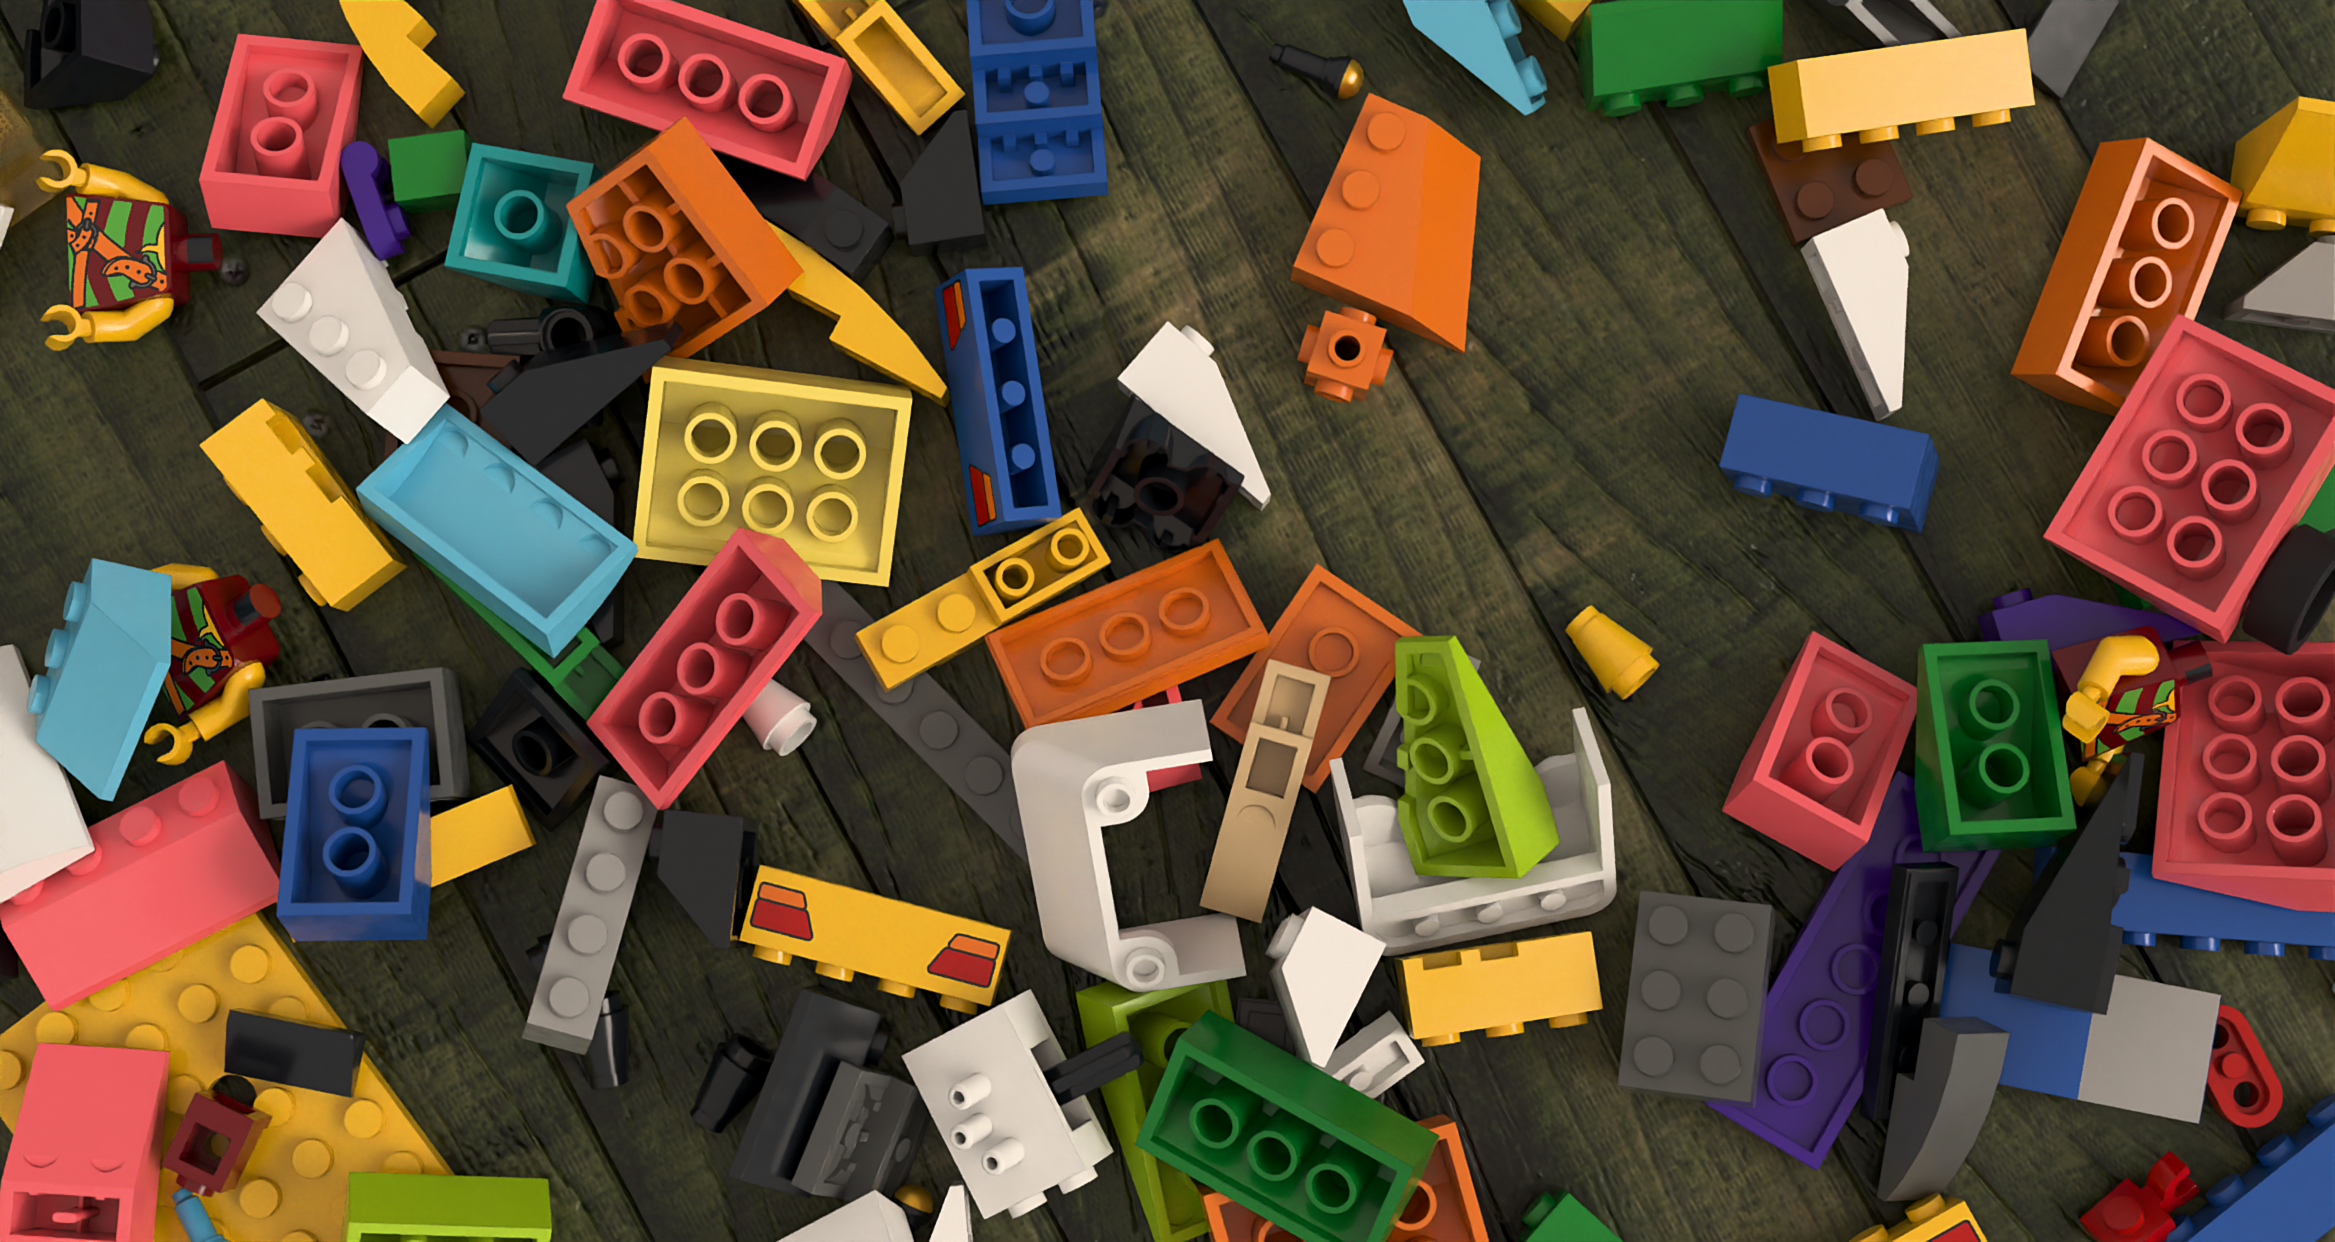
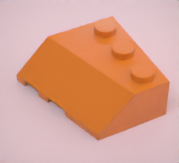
M1368 93L1294 262L1291 281L1464 355L1481 157L1428 117Z
M685 115L646 142L565 205L596 275L608 279L620 308L614 312V315L622 333L670 321H676L684 329L673 348L664 356L688 358L769 306L804 272ZM652 366L642 374L645 384L651 381Z

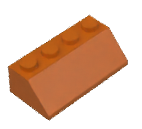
M2148 137L2100 142L2010 375L2058 400L2115 417L2177 314L2179 313L2194 321L2243 191Z

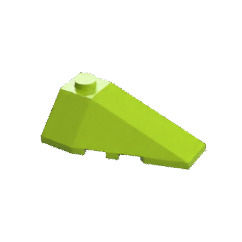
M1455 635L1401 637L1395 642L1396 711L1404 719V743L1397 748V767L1404 769L1405 794L1398 799V820L1415 874L1423 876L1520 879L1561 842L1544 784Z
M1226 979L1150 992H1135L1111 981H1106L1076 992L1087 1049L1122 1031H1129L1135 1039H1140L1144 1047L1142 1050L1144 1062L1141 1067L1101 1086L1100 1089L1154 1241L1185 1242L1209 1232L1196 1186L1203 1183L1137 1147L1135 1143L1178 1037L1207 1010H1211L1235 1023Z

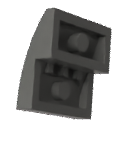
M841 1061L791 1185L813 1195L841 1198L850 1203L873 1190L891 1200L898 1188L905 1184L932 1117L915 1082L861 1065Z

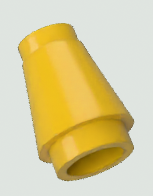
M1592 605L1584 609L1565 629V633L1573 640V644L1605 691L1609 693L1614 690L1622 700L1640 688L1660 665L1650 655L1653 650L1652 647L1603 613H1599Z

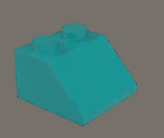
M472 142L444 266L448 269L526 294L588 305L595 270L565 205L602 177L604 173L593 163Z

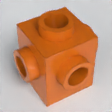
M1340 307L1338 314L1325 311L1321 327L1308 324L1297 361L1309 364L1304 383L1315 386V394L1328 400L1350 404L1352 398L1364 402L1370 383L1383 386L1394 350L1382 347L1387 329L1375 326L1377 320L1375 316L1358 309ZM1341 342L1357 347L1359 355L1350 361L1342 360L1335 353V345Z

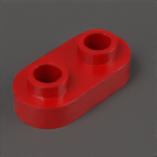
M2220 1004L2217 1021L2220 1040L2212 1050L2205 1093L2216 1113L2226 1122L2247 1128L2261 1127L2272 1121L2280 1111L2283 1102L2282 1087L2246 1018L2235 1008ZM2245 1082L2250 1087L2251 1096L2246 1104L2240 1106L2236 1103L2233 1093L2239 1083Z

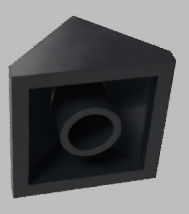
M523 667L515 670L510 675L466 737L468 745L506 786L513 785L518 799L549 832L559 827L593 795L599 775L611 778L622 768L593 731L532 670Z

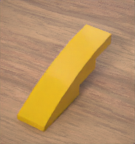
M765 220L804 270L786 288L791 297L838 322L829 337L834 348L903 386H910L911 390L946 408L951 399L947 386L910 337L860 286L811 247Z

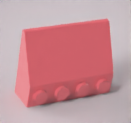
M2178 313L2043 535L2044 540L2166 614L2226 644L2243 616L2250 598L2271 559L2285 539L2297 527L2335 464V389Z
M2173 640L2172 649L2196 640ZM2199 640L2207 653L2213 674L2209 678L2180 688L2181 717L2174 723L2165 726L2152 876L2155 879L2297 911L2335 912V642H2305L2296 652L2286 655L2261 641H2227L2226 644H2223L2219 641Z

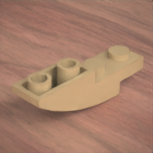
M1268 659L1199 906L1254 922H1262L1331 676Z

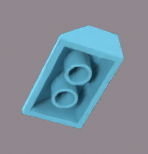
M92 558L83 582L72 581L63 610V619L67 620L64 630L54 628L51 632L45 654V666L49 668L46 676L38 674L34 676L27 700V712L36 714L35 741L99 799L113 802L171 665L172 575Z

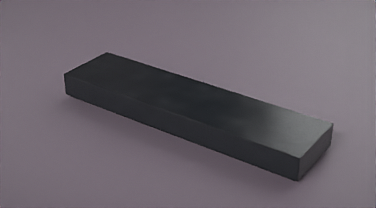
M1947 862L1893 863L1860 1108V1114L1872 1121L1890 1120L1897 1073L1915 1072L1924 1018H1939L1959 875V867Z

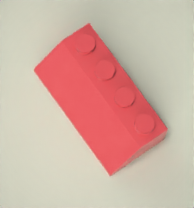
M597 0L562 98L567 102L659 133L685 115L711 150L806 181L834 135L854 75L844 58L671 0Z
M738 527L586 722L587 726L658 810L664 811L670 807L823 614L821 579L784 539Z
M222 760L88 827L87 829L95 851L0 903V920L3 930L48 1006L57 1012L278 901L281 864L267 820L260 819L258 794Z

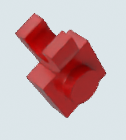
M2169 1150L2153 1165L2148 1173L2144 1187L2140 1189L2127 1177L2079 1220L2085 1231L2097 1242H2164L2168 1234L2176 1228L2169 1213L2176 1207L2182 1206L2200 1192V1189L2188 1177L2191 1173L2188 1166Z

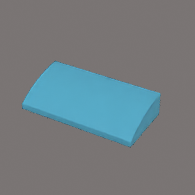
M447 403L434 414L408 445L403 443L356 488L365 515L552 658H555L601 606L638 552L637 545Z

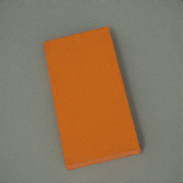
M1219 538L984 635L987 648L1025 730L1038 725L1112 713L1270 646L1268 632Z

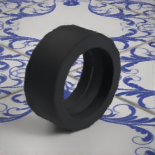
M2307 524L2300 525L2294 529L2271 559L2250 598L2242 621L2244 633L2286 655L2293 654L2305 643L2319 624L2335 596V538Z

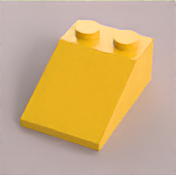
M2299 96L2236 141L2230 184L2243 191V195L2234 216L2246 218V225L2248 227L2260 230L2285 229L2286 225L2309 228V236L2314 238L2335 235V102Z

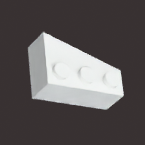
M341 217L256 313L363 412L408 445L450 398V395L423 338L416 333L406 312L409 309L403 295L395 289L386 270V267L389 266L387 261H380L368 239Z

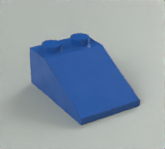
M427 728L294 729L276 912L277 918L294 941L427 940L432 880L429 732Z

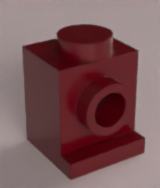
M216 1089L196 1092L161 1166L179 1174L176 1179L178 1185L202 1196L212 1197L215 1191L222 1193L235 1189L263 1129L268 1127L273 1116ZM217 1133L225 1136L229 1141L223 1157L217 1156L211 1148L212 1138Z

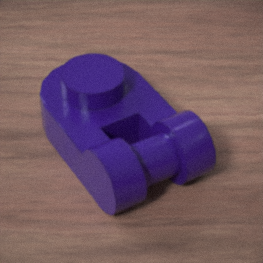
M363 141L352 142L341 152L340 164L367 239L380 261L405 253L406 245L404 239L412 237L413 231L405 210L396 202L391 203L386 187L392 180L391 165L369 143Z

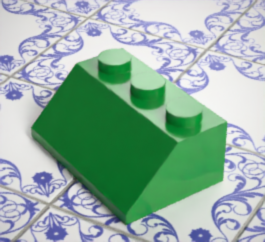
M1618 0L1589 5L1574 37L1586 111L1603 109L1605 116L1614 117L1637 112L1642 109L1641 103L1665 99L1666 106L1681 107L1702 101L1704 99L1703 93L1728 90L1729 97L1740 98L1765 91L1766 84H1769L1767 67L1782 64L1783 0Z

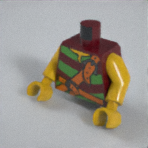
M50 150L39 157L44 161L58 163L63 170L62 181H54L46 177L37 178L36 183L42 190L57 192L72 185L75 186L78 193L66 194L70 306L61 304L52 306L40 319L43 322L51 320L63 322L68 328L69 335L49 336L45 344L50 349L57 351L67 349L77 337H82L87 343L136 341L171 316L173 307L189 302L191 297L190 272L221 270L223 249L219 235L217 233L188 234L186 215L171 206L165 193L126 172L84 163L77 168L74 158L62 150Z
M171 563L149 570L172 575L171 665L163 681L162 688L178 721L181 722L189 719L191 721L179 728L167 723H158L145 733L143 740L144 743L154 745L162 742L167 736L172 734L174 737L173 749L159 757L156 761L166 765H179L190 757L193 750V741L202 737L206 742L250 715L248 690L263 687L266 679L265 670L279 657V645L268 622L279 615L281 603L279 597L269 586L257 583L250 587L247 580L239 574L219 578L217 573L210 567Z
M2145 625L2052 651L2058 711L2063 720L2062 726L2068 731L2082 762H2088L2086 767H2079L2069 778L2071 794L2074 796L2076 803L2082 807L2113 754L2122 753L2126 743L2174 723L2181 717V687L2212 676L2209 658L2199 640L2166 651L2156 629L2153 626Z

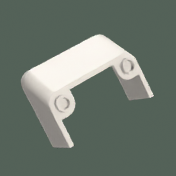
M1201 699L1034 726L1022 732L1014 741L1011 749L1012 774L1046 947L1056 957L1135 992L1164 990L1246 976L1236 916L1222 912L1118 929L1101 832L1102 826L1128 822L1144 810L1149 799L1146 771L1213 761Z
M1585 707L1572 709L1575 753L1548 757L1534 767L1544 784L1561 842L1520 879L1416 875L1398 820V803L1389 797L1381 795H1364L1352 799L1342 758L1329 760L1338 824L1361 931L1387 944L1382 956H1395L1587 916L1604 909L1612 902L1617 892L1611 784Z

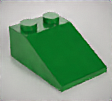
M2047 639L1922 644L1918 647L1914 790L1923 853L2048 847L2077 829Z

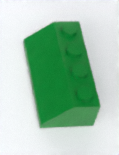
M1207 1010L1178 1037L1135 1145L1306 1242H1386L1414 1194L1440 1135L1217 1013Z

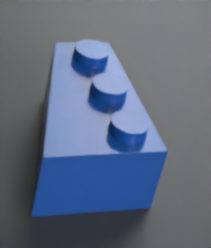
M1739 393L1719 467L1728 480L1734 481L1733 489L1747 495L1770 498L1771 492L1795 498L1796 504L1822 512H1833L1834 509L1858 516L1871 523L1897 527L1922 534L1941 461L1929 434Z

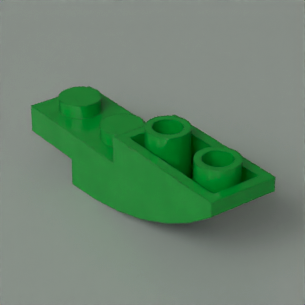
M412 553L585 724L626 672L585 626L581 628L555 658H552L418 554Z

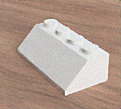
M1314 906L1298 916L1292 913L1291 916L1282 920L1265 955L1275 959L1269 973L1284 1014L1286 1025L1288 1026L1296 1057L1312 1066L1325 1068L1387 944Z

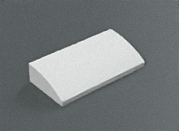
M13 644L0 646V903L95 851L64 766L35 741L36 714L27 712V700L32 682L20 650Z

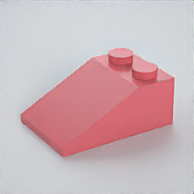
M248 34L237 35L199 178L211 228L323 238L341 217L344 219L350 190L341 168L340 156L348 144L356 142L365 52L361 45Z
M1812 631L1807 636L1740 764L1722 812L1835 872L1868 843L1917 713V687Z

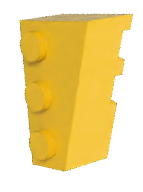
M262 398L199 445L224 475L225 482L236 497L244 505L249 506L262 521L261 530L273 547L283 556L289 554L303 573L298 576V579L306 592L319 606L323 607L329 603L331 607L348 612L408 567L377 523L364 514L359 499L298 417Z
M1577 931L1394 958L1405 1032L1414 1040L1421 1039L1422 1047L1460 1042L1459 1032L1485 1028L1486 1037L1523 1033V1022L1544 1018L1549 1019L1550 1028L1588 1023L1587 1011L1603 1009L1591 931Z

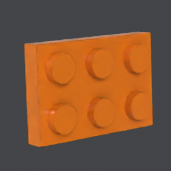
M1319 564L1315 565L1268 634L1270 646L1256 652L1209 721L1211 725L1244 746L1268 659L1331 676L1301 786L1314 795L1331 772L1329 760L1342 756L1394 679L1395 642L1401 637L1422 636L1421 633Z

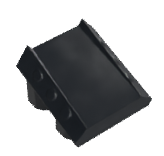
M1131 394L1128 404L1098 453H1095L1084 483L1086 492L1091 495L1089 503L1090 513L1096 521L1112 528H1124L1135 523L1146 530L1147 538L1154 547L1169 554H1180L1203 544L1241 487L1245 476Z

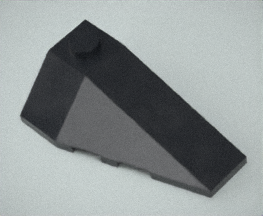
M43 0L39 30L28 29L26 32L24 46V107L39 110L124 100L145 81L150 80L158 66L159 50L157 45L153 44V17L147 0Z
M2126 752L2113 754L2075 817L2077 829L2062 838L2009 925L2006 938L1997 940L1992 951L1989 966L1990 976L1996 978L1993 992L2069 1011L2099 1015L2107 1014L2121 951L2124 928L2110 924L2112 909L2117 904L2120 895L2128 891L2131 869L2126 868L2125 859L2119 857L2120 844H2127L2136 828L2144 754Z

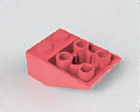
M38 1043L1 1179L0 1242H153L170 1051Z

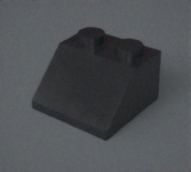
M665 809L663 823L654 822L649 845L650 861L659 862L658 877L715 948L734 949L746 947L747 942L740 941L739 939L752 895L760 820Z

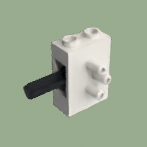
M1029 989L902 1055V1058L983 1218L987 1219L1008 1209L1012 1219L1045 1203L1047 1199L1043 1193L1044 1190L1058 1184L1062 1193L1066 1194L1098 1177L1093 1165L1114 1151L1085 1094L1141 1067L1144 1062L1142 1053L1144 1047L1140 1039H1135L1129 1031H1122L1066 1059L1032 990Z

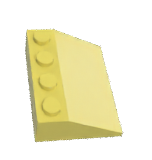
M663 356L652 366L633 542L637 545L638 549L635 558L708 566L737 528L741 527L784 539L820 579L889 587L912 407L910 386Z

